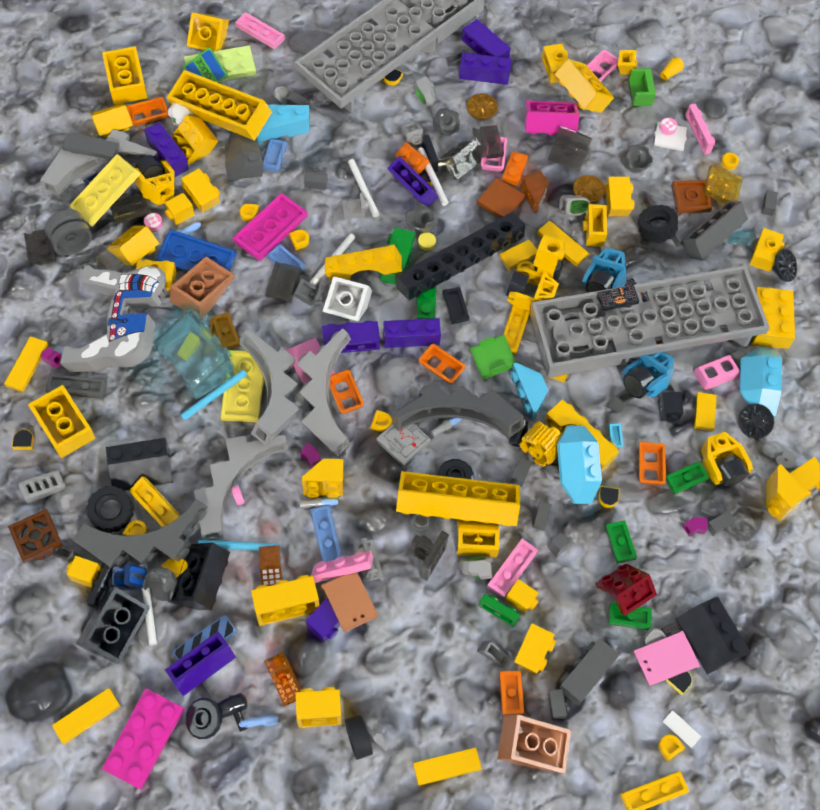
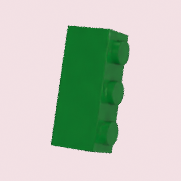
M394 227L393 233L388 236L387 244L389 246L395 245L401 254L403 272L407 269L415 242V232ZM378 272V274H381V282L396 285V275L401 273L384 275Z

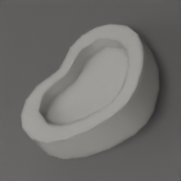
M283 86L275 88L274 97L277 103L281 105L286 103L287 97L290 95L289 90Z
M785 450L781 456L775 459V464L777 466L782 464L786 470L793 469L796 463L794 454L789 450Z
M650 628L645 634L644 643L647 646L666 638V635L659 628Z

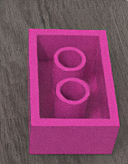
M525 100V132L530 134H538L540 132L547 135L560 133L565 136L577 134L579 111L576 103Z

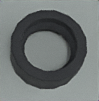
M362 715L345 719L348 738L356 760L373 755L372 745Z

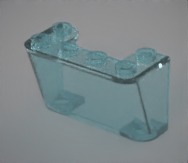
M188 309L154 341L158 353L166 362L170 361L182 376L186 388L196 400L234 376V364L229 358L231 353L226 347L220 345L219 338L215 334L212 335L210 333V328L205 322L202 323L200 321V317L195 310Z

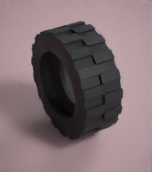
M660 204L647 207L639 214L638 226L640 235L650 242H664L676 235V231H678L677 212L667 205ZM654 220L667 221V224L662 227H652L649 225Z
M105 486V488H99L88 499V505H86L87 516L97 529L99 528L101 531H107L108 533L118 532L131 522V518L134 515L133 502L123 489L116 486ZM108 500H115L120 505L119 514L112 519L104 518L100 511L102 504Z

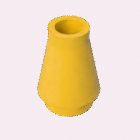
M679 57L671 58L663 71L660 72V77L666 81L681 72L684 62Z

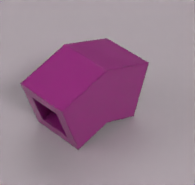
M49 347L40 355L42 360L51 367L58 368L61 365V354Z
M308 443L300 452L301 458L308 461L310 468H313L321 461L318 450Z
M694 517L685 522L682 527L689 537L696 533L705 534L708 518Z

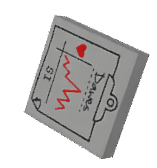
M393 423L376 438V442L404 467L431 442V439L415 424H411L398 431Z

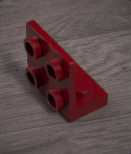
M629 564L620 565L617 570L603 576L601 580L595 583L597 588L614 596L619 611L624 616L657 595L650 574Z

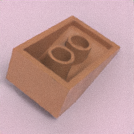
M205 257L171 286L170 302L197 320H200L213 308L233 281L235 275L208 257Z
M521 715L504 716L497 760L565 774L571 730Z

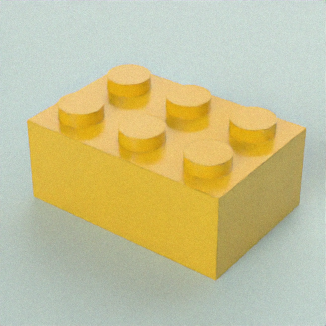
M136 46L102 52L114 105L148 99Z
M567 59L555 74L559 79L558 82L568 89V94L578 101V106L583 110L602 113L614 99L613 95L584 63Z
M756 287V293L770 328L767 334L752 336V345L789 349L795 340L793 290Z
M63 385L28 404L60 458L96 439L92 429Z
M302 575L293 581L281 580L276 585H260L255 590H251L259 626L312 614L319 607V598L313 576Z

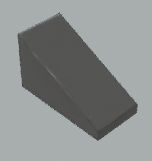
M465 49L446 57L448 67L460 66L462 52L467 53Z
M625 389L613 398L609 406L618 413L635 397L630 395Z
M64 545L54 549L52 554L67 564L73 561L75 556L81 557L75 550Z
M483 641L477 652L500 667H503L509 658L492 641Z

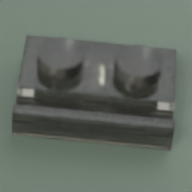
M497 125L480 127V129L472 128L479 160L485 157L490 159L504 156Z
M143 193L116 201L110 207L116 224L151 213L146 199L143 198Z
M44 229L33 231L31 234L24 233L30 267H33L35 264L43 265L57 262L55 250Z
M275 261L265 296L291 303L293 292L302 271L301 267Z

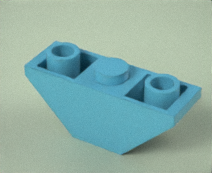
M514 363L510 372L511 380L517 385V394L524 402L523 407L526 415L530 416L531 421L535 420L546 398L548 388L541 373L519 363Z

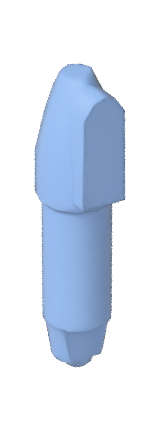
M196 222L183 230L179 229L177 231L189 235L201 227V223Z
M266 714L242 720L239 726L246 728L264 725V727L272 726L279 723V717L274 714Z

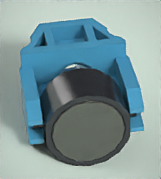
M606 248L598 256H594L593 262L583 277V288H586V291L589 293L624 287L627 282L624 252Z
M665 352L640 356L639 359L628 365L622 372L625 375L622 377L626 390L637 399H641L645 395L648 397L657 396L668 388L673 376L674 358Z

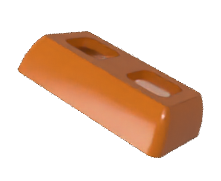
M163 97L126 106L131 122L135 127L168 117V109ZM161 109V114L152 116V110ZM143 113L146 117L136 120L134 116Z
M431 344L419 358V363L450 385L455 382L466 368L462 362L435 344ZM432 357H436L441 361L436 368L431 367L427 363ZM447 367H451L456 371L452 378H447L442 374Z
M345 370L331 375L330 389L340 413L346 414L362 408L364 402L351 371ZM346 382L349 389L340 393L337 392L335 385ZM353 398L356 405L347 409L344 408L342 400Z
M639 443V482L641 484L664 485L666 483L665 444ZM644 453H655L657 462H646ZM645 470L656 471L657 480L645 479Z

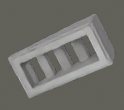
M58 470L18 484L28 505L66 488ZM55 478L58 485L54 486L51 479ZM45 482H48L49 488L45 487ZM40 485L41 490L38 491L36 486ZM32 489L33 493L30 494L28 490Z

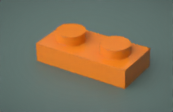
M407 142L395 154L397 158L400 156L417 174H420L430 162Z
M512 151L502 176L503 182L515 186L519 185L528 161V155Z
M521 671L499 672L502 716L524 715Z

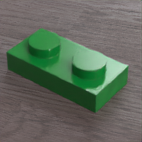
M437 287L429 289L418 297L417 319L435 318Z
M700 461L666 476V482L674 495L709 479V475Z
M626 521L606 524L605 529L616 564L636 560L637 555Z
M484 594L479 602L480 608L513 627L520 617L515 608L501 604L499 599L493 595L488 596Z
M610 603L608 625L649 630L651 628L652 608L638 607L624 616L620 613L617 603Z

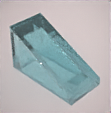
M753 229L733 232L728 238V244L750 245L754 238Z

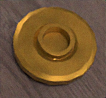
M479 93L469 98L467 101V111L475 119L488 120L496 115L498 104L492 96Z
M584 175L577 178L574 182V195L583 196L590 203L600 201L605 195L606 188L604 183L595 176Z

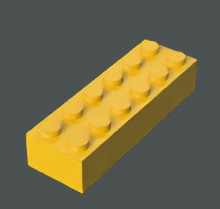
M186 70L182 72L166 97L171 104L176 103L187 108L195 117H199L206 122L254 141L272 114L271 109L264 100Z
M401 471L396 512L420 514L425 517L437 516L444 519H461L466 522L478 521L484 524L495 523L503 526H517L520 510V485Z

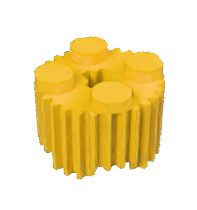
M537 421L522 437L519 445L525 454L529 452L535 458L534 462L537 465L539 464V466L542 465L544 467L546 464L553 463L558 457L557 443L561 433L557 428L553 426L548 428L547 425L545 426L542 422Z

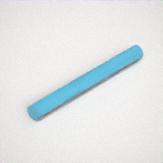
M241 370L180 414L182 418L187 420L245 378L247 376L246 372Z
M198 539V544L213 542L224 549L279 552L280 544Z

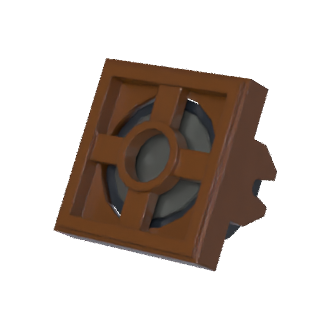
M47 509L8 526L23 563L33 559L43 560L45 555L50 557L54 549L63 546Z

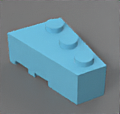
M267 104L272 114L258 134L257 140L258 144H262V141L278 140V137L287 135L292 137L308 133L310 130L309 105Z

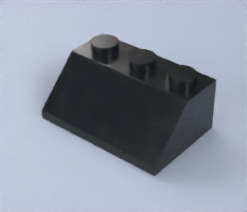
M166 437L106 447L107 466L112 486L121 488L123 491L130 490L141 477H146L153 486L173 483L170 452Z
M213 542L190 544L189 553L184 558L188 564V569L182 574L179 573V576L176 578L177 585L172 599L168 602L199 611L212 610L216 602L219 586L222 583L225 568L228 564L230 552Z
M116 587L107 588L76 644L97 656L119 664L150 607Z
M718 596L697 605L675 619L682 631H684L687 640L707 675L742 659L750 653L748 646Z

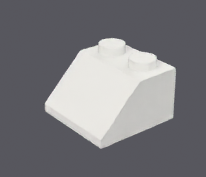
M333 277L323 312L358 322L368 307L372 290L368 285Z

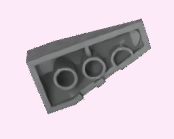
M231 132L225 161L228 180L263 176V160L257 138L254 141Z

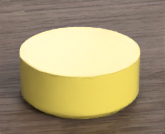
M431 233L421 234L418 238L419 248L424 251L434 249L436 245L435 236Z

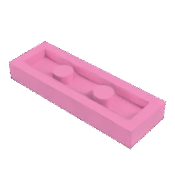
M246 12L235 22L237 28L273 49H276L285 40L284 34Z
M690 104L685 116L704 155L710 154L715 145V139L711 136L708 125L702 118L701 111L698 110L696 104Z
M521 539L489 582L487 588L504 599L539 550L524 539Z
M370 550L357 552L347 557L341 556L328 562L321 561L314 565L311 576L314 577L316 583L371 569L374 557Z

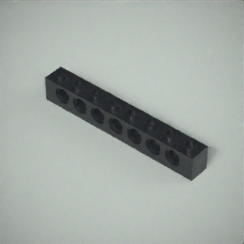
M513 212L503 216L397 274L396 288L408 301L419 297L429 289L435 288L440 283L449 280L458 273L464 272L467 268L478 264L501 249L507 248L510 244L525 237V223Z

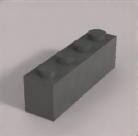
M727 201L682 240L690 258L705 259L710 252L718 248L734 231L742 227V224L748 220L742 201Z

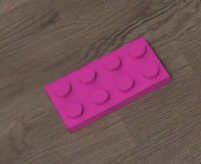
M281 193L233 237V242L258 261H261L308 217V212Z
M146 688L102 769L142 790L185 708Z

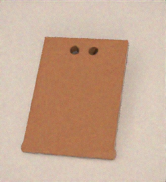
M358 572L342 575L321 585L343 632H347L378 617Z

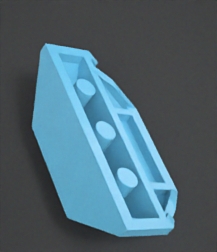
M757 348L740 359L739 393L748 405H764L775 418L782 392V357L776 350Z
M566 426L557 443L560 484L571 498L573 504H591L602 482L598 441L585 426Z

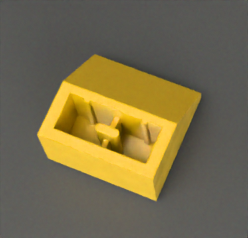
M189 115L184 117L171 136L186 156L188 165L209 155L218 142V139L201 118Z
M322 459L302 476L303 494L310 498H317L319 496L338 498L343 496L344 460Z
M457 519V556H490L497 558L499 552L498 524H484L478 521L466 522Z

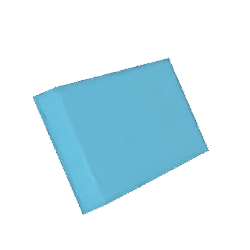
M621 423L606 424L609 441L614 443L617 448L623 447Z

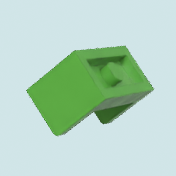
M651 68L631 69L628 82L632 105L652 106L656 92Z

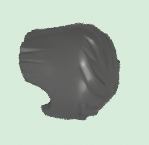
M449 108L439 109L433 118L435 130L449 137L459 132L460 119L458 112Z
M639 144L628 146L626 156L624 157V167L632 173H641L652 165L653 157L648 147Z
M417 204L412 210L407 211L405 218L408 226L419 233H426L435 229L439 214L427 205Z
M157 567L147 572L143 581V589L146 590L150 587L152 596L161 601H170L177 585L175 574L162 567Z

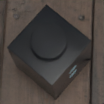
M681 392L661 393L658 399L660 421H667L669 423L679 421L684 413Z

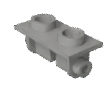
M367 538L360 539V543L354 544L355 552L371 550L374 557L371 569L361 571L363 582L383 578L374 541H368Z

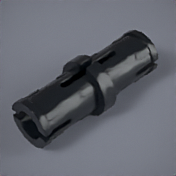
M105 564L101 565L95 581L93 580L90 592L84 601L85 604L97 607L103 592L108 588L107 584L112 575L113 568Z

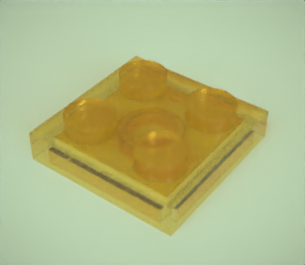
M712 164L708 169L703 193L724 203L727 201H738L743 178Z

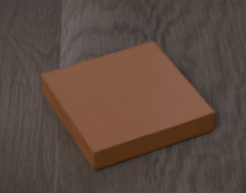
M496 178L477 200V205L498 218H502L516 210L525 199V194Z
M707 180L672 182L677 213L712 211Z

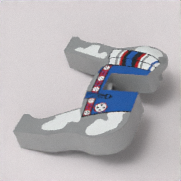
M85 266L81 279L83 285L91 292L113 297L108 313L107 334L79 349L65 346L60 364L69 372L97 371L109 366L132 367L140 364L151 352L155 322L147 313L137 314L132 308L160 306L162 303L160 298L165 297V273L155 266H144L127 273L97 270L91 266Z

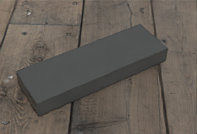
M67 133L62 145L64 151L109 160L114 158L120 147L117 142Z
M49 374L45 391L49 393L63 385L70 396L104 399L107 379Z

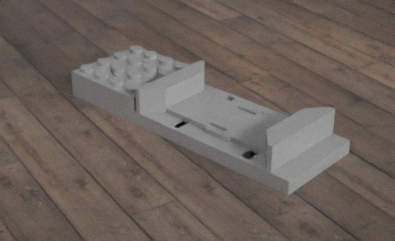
M382 0L295 62V69L340 108L345 107L350 113H353L354 99L417 52H435L436 43H440L483 11L485 0ZM372 19L378 25L374 27L373 24L368 23L367 21ZM328 50L334 56L332 58H329L323 52Z
M746 265L635 284L634 287L640 300L639 304L602 311L597 294L607 290L532 302L530 310L531 320L548 378L621 364L622 368H626L633 357L734 340L745 347L748 346L752 336L767 334L770 328ZM710 280L713 290L707 291L703 281ZM640 292H646L649 301L643 302ZM662 340L663 344L657 345L656 341Z

